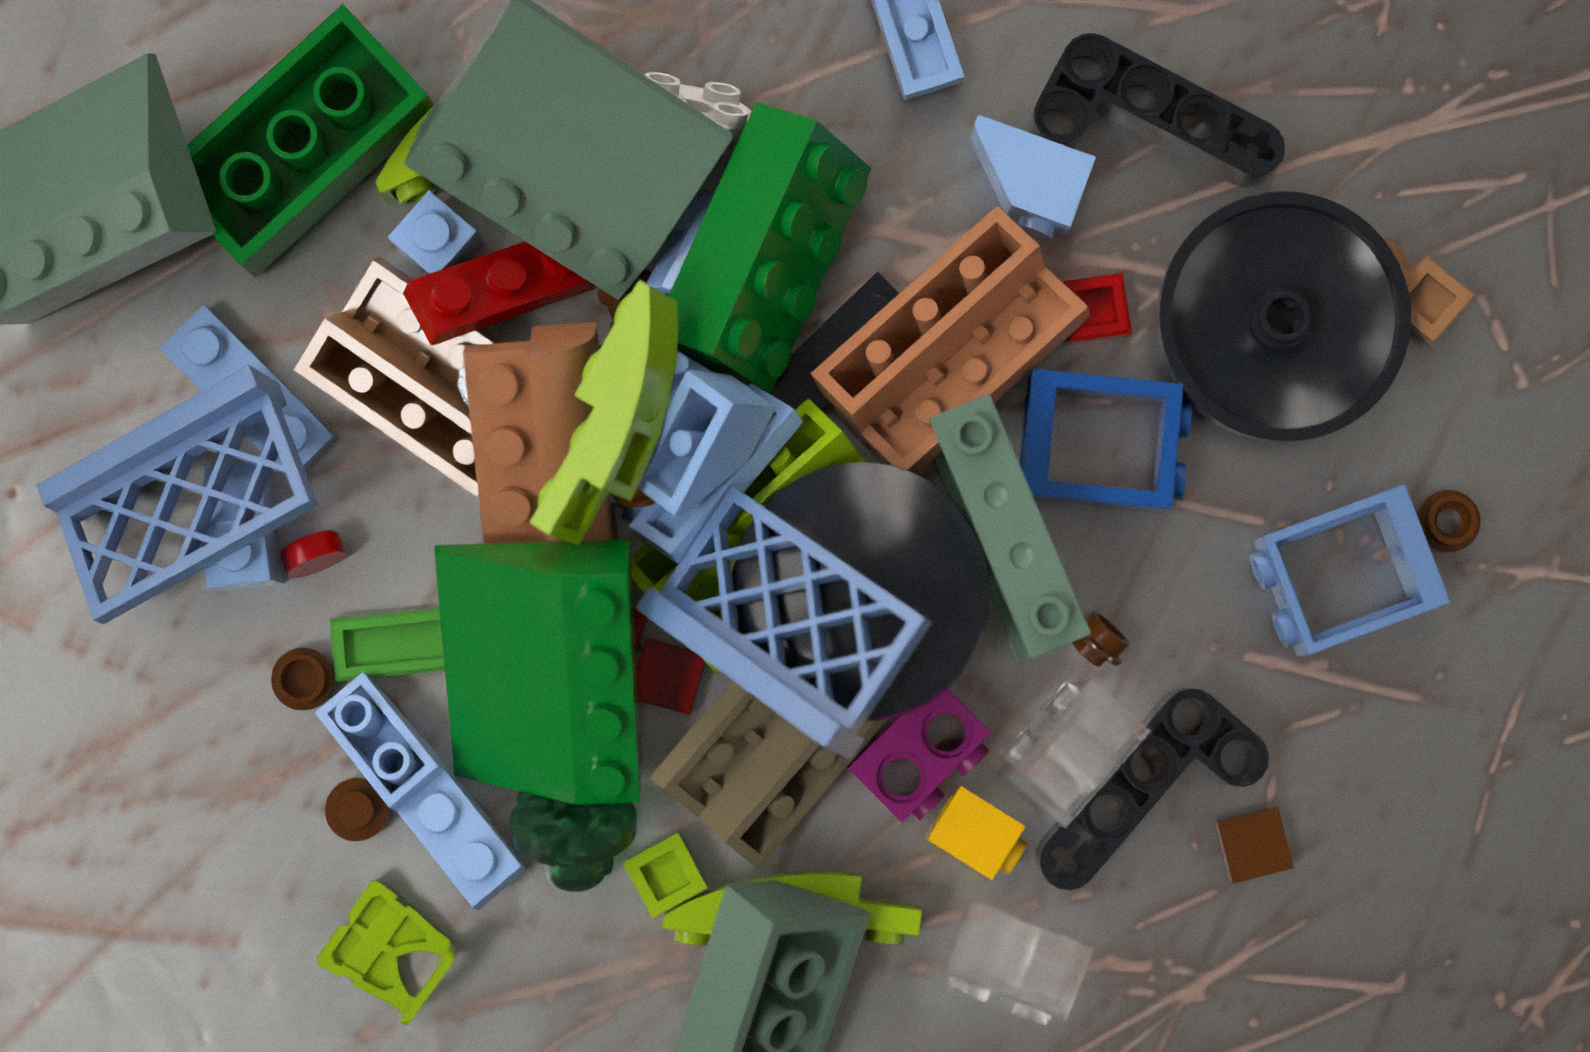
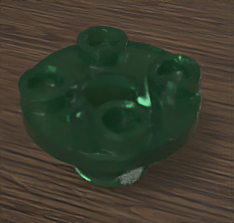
M519 791L516 795V806L509 818L510 838L513 846L520 854L546 866L547 879L554 887L567 892H583L596 887L603 881L605 875L611 874L614 866L613 857L623 852L634 840L637 833L636 809L633 803L576 805Z

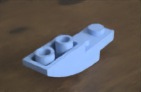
M362 672L315 712L316 716L387 806L397 811L472 908L480 910L527 870V867L495 829V823L476 799L366 673Z

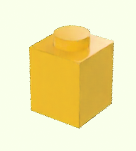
M958 784L924 836L931 843L992 881L999 870L1008 875L1027 846V842L1019 838L1026 826Z

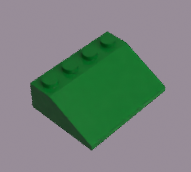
M630 539L581 541L579 545L568 541L435 545L434 556L454 776L576 805L640 803L642 750Z

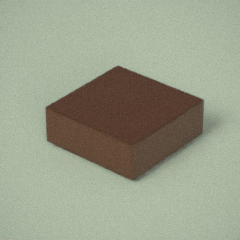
M1273 806L1214 821L1229 882L1237 883L1294 868L1278 807Z

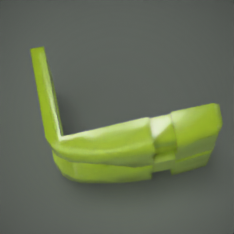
M378 879L372 880L349 911L350 923H343L338 926L318 954L317 963L339 978L341 975L353 980V986L400 1010L399 1022L408 1025L454 962L456 946L451 939L435 928L409 903L406 906L397 899L398 894ZM411 952L437 953L439 957L432 974L417 995L413 997L406 991L400 979L397 957Z

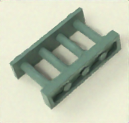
M988 393L930 417L929 422L942 450L932 461L946 494L964 512L980 540L990 577V598L1017 662L1028 658L1033 659L1090 635L1089 627L990 394Z

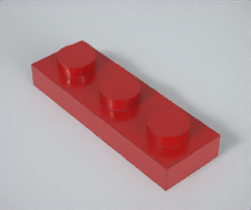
M525 241L410 280L406 284L403 295L430 345L434 346L594 289L595 285Z

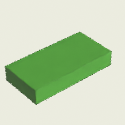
M439 608L330 619L335 682L352 681L362 672L372 679L445 671Z

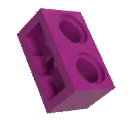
M947 688L938 697L924 706L897 716L847 768L901 822L910 814L919 822L943 799L945 794L938 786L955 769L964 777L987 755L990 750L982 742L992 732ZM944 713L954 716L962 727V738L959 744L947 751L936 749L928 738L930 722L936 716ZM899 758L910 760L918 771V782L915 788L904 795L890 793L883 783L885 767L891 761Z

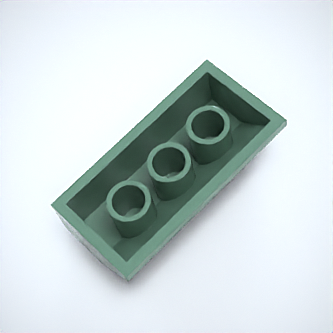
M777 880L727 884L674 1052H825L871 914L861 907Z

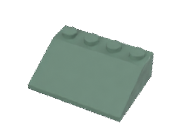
M510 0L421 123L404 165L619 300L654 258L731 142L733 134L532 0Z
M147 53L0 131V325L29 324L216 233L156 54Z

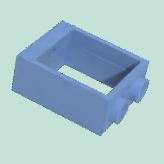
M1405 484L1252 540L1257 551L1250 554L1253 572L1263 590L1271 588L1279 611L1272 613L1277 635L1285 648L1293 646L1297 657L1311 655L1451 603ZM1374 512L1407 599L1312 634L1280 547Z

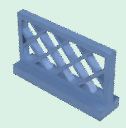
M247 365L37 484L44 507L57 513L94 621L105 624L318 506L281 410L287 403L277 382L252 366ZM265 418L270 433L260 457L239 451L247 428ZM207 450L219 454L206 487L185 481L196 456ZM278 455L282 464L276 462ZM235 459L256 465L243 499L222 493ZM275 471L287 475L294 496L273 508L259 505L271 472ZM154 480L166 483L153 517L133 511L143 486ZM182 489L203 495L189 529L169 523ZM218 501L240 507L232 528L228 533L219 538L205 535ZM103 509L112 512L113 515L100 547L87 542L81 521ZM129 518L149 525L136 559L116 553ZM165 530L186 537L176 562L165 568L151 565ZM91 553L96 554L95 559H93V556H92ZM112 560L132 566L123 591L107 599L102 584ZM148 572L153 573L152 575L147 577Z
M734 486L730 487L661 591L659 592L649 587L635 607L639 612L821 746L849 760L852 759L865 740V737L859 734L858 731L932 623ZM741 508L754 516L757 542L729 549L727 529ZM769 527L781 536L770 538ZM792 546L801 548L804 575L775 582L772 551ZM758 555L762 585L734 592L730 562ZM816 559L830 569L817 572ZM717 566L720 596L695 601L684 593L699 570ZM840 579L847 580L850 586L852 609L823 616L819 585ZM806 588L809 619L781 626L777 595ZM864 593L878 603L866 605ZM763 599L767 630L742 635L738 632L735 605ZM722 609L723 620L711 611ZM893 612L907 622L891 646L876 650L871 649L867 618ZM854 622L858 654L829 661L825 629ZM811 632L815 664L792 670L785 666L782 639ZM769 642L770 654L758 645ZM880 662L877 668L874 670L873 663ZM860 667L863 688L849 709L846 710L833 700L830 673ZM817 677L818 689L805 679Z

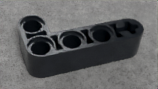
M1095 33L1081 34L1072 39L1067 45L1036 102L1028 124L1029 133L1074 149L1080 142L1095 112L1226 181L1244 188L1255 187L1264 182L1282 162L1285 153L1284 139L1280 131L1271 123L1109 38ZM1079 56L1093 57L1101 65L1103 76L1096 80L1080 78L1072 68V60ZM1136 84L1148 86L1156 95L1157 106L1151 109L1136 107L1127 96V88ZM1052 109H1060L1067 112L1074 121V130L1068 134L1061 135L1052 133L1043 122V114ZM1187 113L1203 115L1211 125V135L1207 138L1191 136L1183 127V115ZM1227 129L1233 131L1234 133L1226 142L1227 146L1224 150L1216 149L1215 146L1225 135ZM1250 143L1260 148L1257 154L1259 160L1254 166L1244 161L1247 152L1245 148Z
M1194 688L1170 691L1161 698L1040 840L1035 849L1034 856L1037 872L1045 881L1058 889L1074 890L1083 887L1095 876L1191 762H1194L1212 779L1221 784L1239 787L1249 786L1260 780L1268 768L1269 754L1265 743L1256 733L1207 692ZM1186 698L1196 702L1202 712L1201 725L1195 732L1188 735L1180 732L1175 727L1172 719L1175 706ZM1239 740L1248 748L1250 760L1245 771L1239 775L1232 776L1222 766L1221 753L1225 745L1230 741ZM1145 746L1154 748L1162 760V768L1159 775L1149 782L1138 780L1133 774L1131 767L1134 754ZM1111 794L1120 802L1122 809L1121 818L1112 828L1101 830L1091 820V806L1099 796ZM1075 822L1086 834L1101 840V844L1096 850L1085 842L1079 847L1073 856V859L1079 866L1073 874L1065 870L1059 871L1056 875L1052 872L1057 864V861L1051 855L1052 851L1057 846L1069 850L1081 838L1078 834L1070 832V828Z

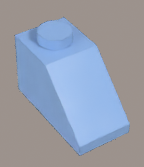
M978 114L970 141L1004 212L1011 219L1017 220V225L1032 237L1052 240L1053 234L1064 238L1072 225L1096 157Z
M687 370L668 406L659 439L637 488L672 515L683 516L748 462L776 407L732 375Z
M250 463L233 464L222 493L243 499L256 465ZM214 467L205 468L204 487L207 486ZM271 474L259 502V505L268 508L274 507ZM218 501L205 535L219 538L228 533L232 528L240 507ZM278 530L271 531L206 567L204 570L207 589L226 592L284 584Z

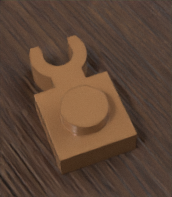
M1384 238L1400 264L1406 280L1411 305V330L1433 347L1473 302L1475 294L1427 256L1413 269L1406 264V256L1402 247L1394 240Z

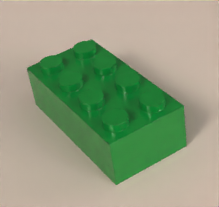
M343 4L187 145L216 229V233L212 234V236L241 267L255 278L390 156L408 132L434 106L428 94Z
M755 103L668 296L677 301L678 351L715 373L732 375L744 385L749 386L752 383L771 394L778 377L784 373L789 364L791 348L803 321L811 314L815 306L816 292L829 263L835 259L840 250L842 234L854 207L862 200L865 194L867 178L872 169L819 121L762 103Z

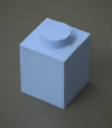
M429 190L387 237L399 252L426 275L471 260L485 244L472 226Z

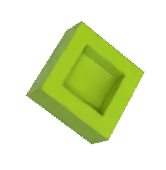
M680 832L622 862L651 918L708 889V885Z

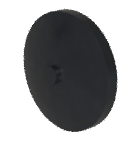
M1278 191L1252 195L1234 201L1211 214L1189 234L1176 251L1164 274L1157 302L1156 325L1159 346L1167 370L1174 383L1183 384V396L1198 412L1219 427L1238 436L1255 441L1286 444L1318 439L1334 433L1363 416L1382 398L1396 378L1405 358L1411 331V305L1406 280L1400 264L1382 236L1369 223L1353 211L1329 199L1301 192Z
M857 462L828 466L813 471L784 487L764 506L766 509L932 622L866 721H879L909 713L938 697L955 682L968 666L980 645L989 615L991 593L987 561L980 540L964 512L947 494L928 480L910 471L880 463ZM754 520L749 525L740 546L757 542ZM769 527L770 538L781 536ZM792 546L772 551L775 582L804 575L801 548ZM758 555L734 562L732 571L734 592L762 585ZM816 559L817 572L830 569ZM840 579L819 585L823 616L852 609L850 586L847 580ZM806 588L777 595L781 626L809 619ZM864 593L866 605L878 603ZM763 599L735 605L738 632L746 635L767 630ZM893 612L867 618L871 649L876 650L891 646L907 622ZM854 622L825 629L829 661L858 654ZM811 632L782 639L785 666L792 670L815 664ZM769 642L758 645L770 654ZM880 662L873 663L874 670L877 668ZM860 667L830 673L833 700L846 710L849 709L863 688ZM817 677L805 679L818 689Z

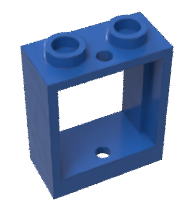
M1032 369L1027 376L1019 464L1034 500L1162 514L1171 510L1173 499L1182 500L1186 481V464L1176 462L1178 438L1188 437L1192 415V404L1189 401L1182 400L1183 384ZM1056 392L1161 402L1153 491L1048 481Z

